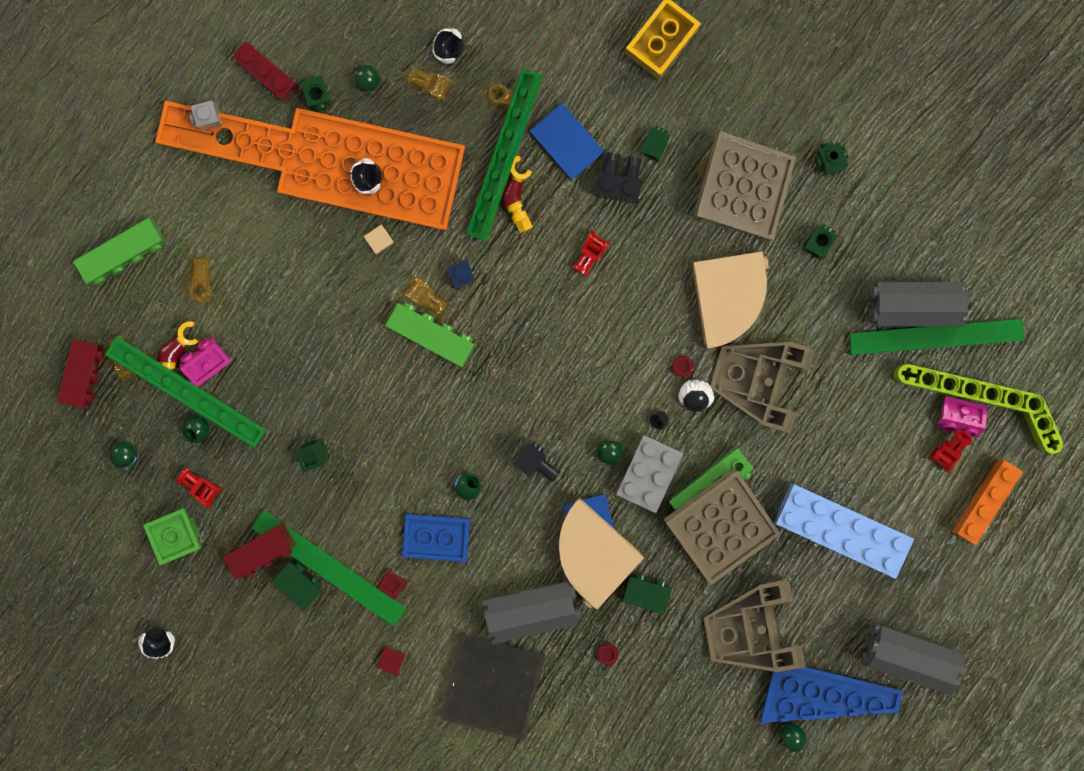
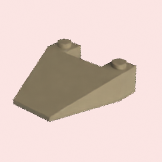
M792 342L722 346L710 386L712 390L764 426L791 434L797 413L777 407L788 366L809 372L815 351L810 347Z
M782 580L761 584L704 617L711 661L774 672L806 668L802 646L780 648L773 606L793 603L789 581Z

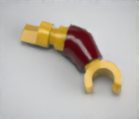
M516 156L509 174L511 179L507 180L501 201L503 207L507 208L509 213H512L513 223L516 224L519 232L522 233L533 228L526 211L521 209L523 207L521 203L523 183L521 181L526 180L532 171L527 170L525 174L517 173L515 164L521 161V157Z
M188 321L179 327L178 338L173 337L160 347L157 355L158 362L172 371L175 369L179 356L186 349L184 346L194 345L199 342L196 338L189 340L184 336L186 327H194L196 322Z

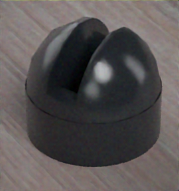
M657 411L650 417L651 425L657 430L663 429L669 422V417H667L664 411Z

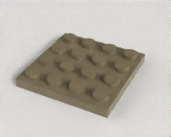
M716 131L694 216L767 240H774L796 157L722 131Z
M735 468L663 519L710 585L781 535Z

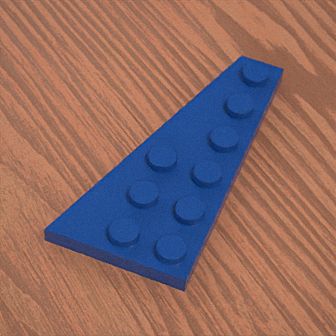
M811 667L783 672L772 671L760 723L896 713L899 711L903 690Z

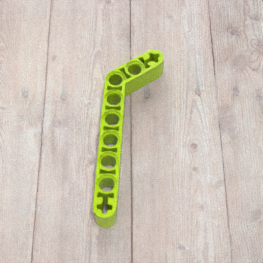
M910 364L900 365L894 371L895 380L903 385L1022 412L1041 452L1056 454L1063 448L1062 438L1046 402L1038 394ZM902 371H906L908 374L912 375L916 374L915 378H905V376L902 375ZM925 373L931 377L929 385H925L922 381ZM947 378L952 381L950 390L944 388V381ZM968 383L973 386L971 395L965 392V386ZM989 388L994 391L992 400H989L986 396ZM1010 393L1015 396V403L1013 405H1010L1007 401ZM1032 398L1036 401V408L1034 410L1029 408V401ZM1041 418L1045 421V427L1042 430L1037 425L1038 420ZM1049 440L1053 441L1051 448L1047 447V444L1050 443Z

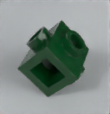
M830 141L820 145L821 149L816 152L815 162L818 169H822L824 177L849 167L846 160L848 159L847 151L844 146L841 147L840 142L833 144Z

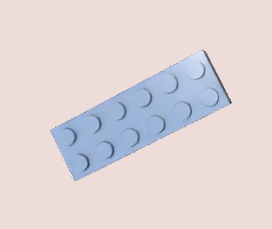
M791 483L773 523L895 579L914 541L913 538Z

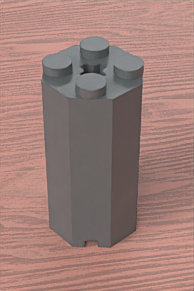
M876 282L872 288H868V301H871V310H868V322L873 323L874 327L965 326L966 321H962V317H967L968 292L967 290H962V287L966 286L965 282Z
M567 580L483 599V606L488 605L485 607L486 611H484L489 636H494L491 638L492 644L578 625L577 621L581 620L578 605H574L572 600L576 599L574 585L569 584Z
M877 623L873 626L871 637L867 636L864 642L866 653L862 658V665L950 696L959 686L960 680L957 677L959 673L963 674L965 666V654Z

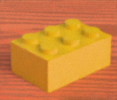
M663 0L627 46L625 54L659 80L698 31L701 23L673 1Z

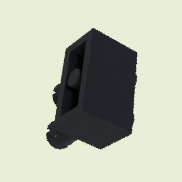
M607 152L604 171L599 172L595 197L637 205L642 180L638 178L642 159L636 157L634 165V157L629 156L626 173L623 176H619L617 169L621 155L615 153L614 160H612L613 153Z
M535 441L533 444L528 442L513 462L514 466L529 477H531L533 472L536 473L538 471L544 477L554 482L561 473L546 461V455L543 453L545 449Z

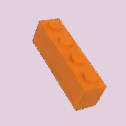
M998 459L951 532L969 544L977 545L1023 471L1006 460Z

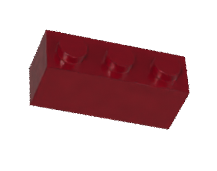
M247 41L244 42L232 57L238 65L285 104L299 89L298 85Z
M77 339L72 340L58 403L82 409H88L89 405H92L95 396L93 393L94 384L98 383L100 372H98L99 363L103 362L105 356L104 346Z
M282 522L228 552L222 558L235 580L242 576L244 579H247L256 573V568L261 566L262 569H265L274 563V558L279 556L280 559H283L292 553L291 549L296 543Z

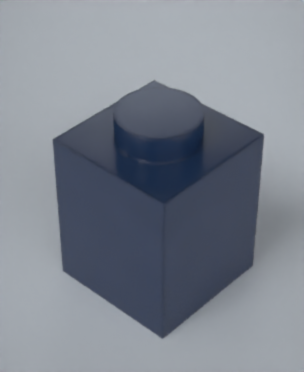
M468 260L447 267L455 289L476 283Z

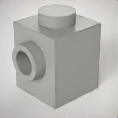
M211 100L191 106L192 113H190V119L193 126L196 125L201 131L223 126L218 106L214 101Z

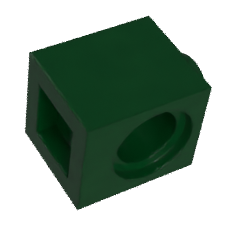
M321 75L301 81L308 107L311 110L315 109L316 112L328 108L327 105L332 104L325 81ZM316 90L322 91V96L318 100L312 99V93Z
M651 127L640 154L660 162L671 135L667 134L668 131L662 127Z
M818 225L802 250L819 260H823L838 236L833 234L834 230L829 226ZM821 235L826 239L824 247L816 243L817 236Z
M322 437L302 443L295 452L303 472L322 467L330 457Z

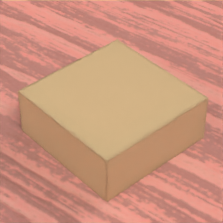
M382 224L364 236L376 255L394 244Z

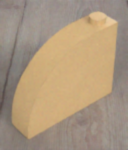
M763 251L699 261L692 264L705 349L719 347L735 340L747 331L758 317L765 301L767 291L766 269L769 268L767 256L763 257Z
M580 497L574 502L566 514L560 532V560L572 586L574 585V589L583 597L581 599L582 602L589 608L594 607L598 609L644 559V555Z

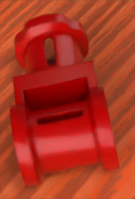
M592 231L582 246L580 258L576 264L572 265V268L588 277V272L594 262L597 263L599 258L603 256L610 241H604Z
M957 429L954 432V437L950 441L946 439L937 446L929 458L930 461H935L941 465L947 473L961 457L962 449L972 443L971 437L963 430Z
M187 467L180 474L176 483L191 490L189 494L194 496L198 502L211 508L212 501L223 489L205 477H197Z

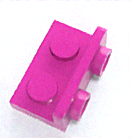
M213 336L202 340L198 344V348L192 352L185 353L180 358L181 361H179L181 371L198 387L231 362V359L217 344Z
M945 396L942 401L941 419L937 423V428L949 433L960 429L965 431L971 438H978L986 428L988 406Z

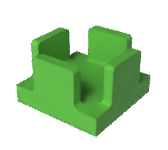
M186 508L143 525L159 565L202 548L198 540L201 535L194 518L188 516Z

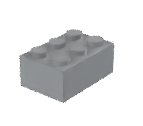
M642 435L615 494L656 513L684 453Z

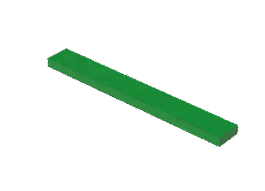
M525 69L521 70L466 232L469 236L487 241L543 77L541 74Z
M1023 319L967 323L962 327H919L849 333L850 355L1024 341Z
M116 336L104 354L253 448L256 447L267 430Z
M264 510L252 529L261 535L282 523V521ZM284 523L296 543L291 549L292 553L290 555L395 627L407 607L389 597L375 585Z

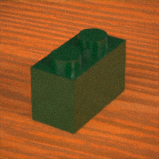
M292 560L272 582L304 611L324 591L321 587L323 584L315 576L311 578L305 572L307 569L299 561L295 563Z
M635 573L634 576H628L622 602L665 614L672 589L667 586L668 583L656 579L654 583L648 581L647 576Z

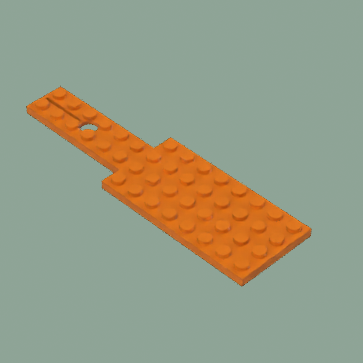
M170 101L164 102L155 141L157 144L280 171L282 173L277 190L280 194L447 231L465 152L464 145L296 108L292 129L220 113L223 126L201 131L196 125L193 126L191 122V106ZM222 129H229L233 134L232 141L227 145L219 144L216 139L217 133ZM363 158L371 159L380 166L383 172L380 189L374 194L358 192L353 185V181H351V168Z

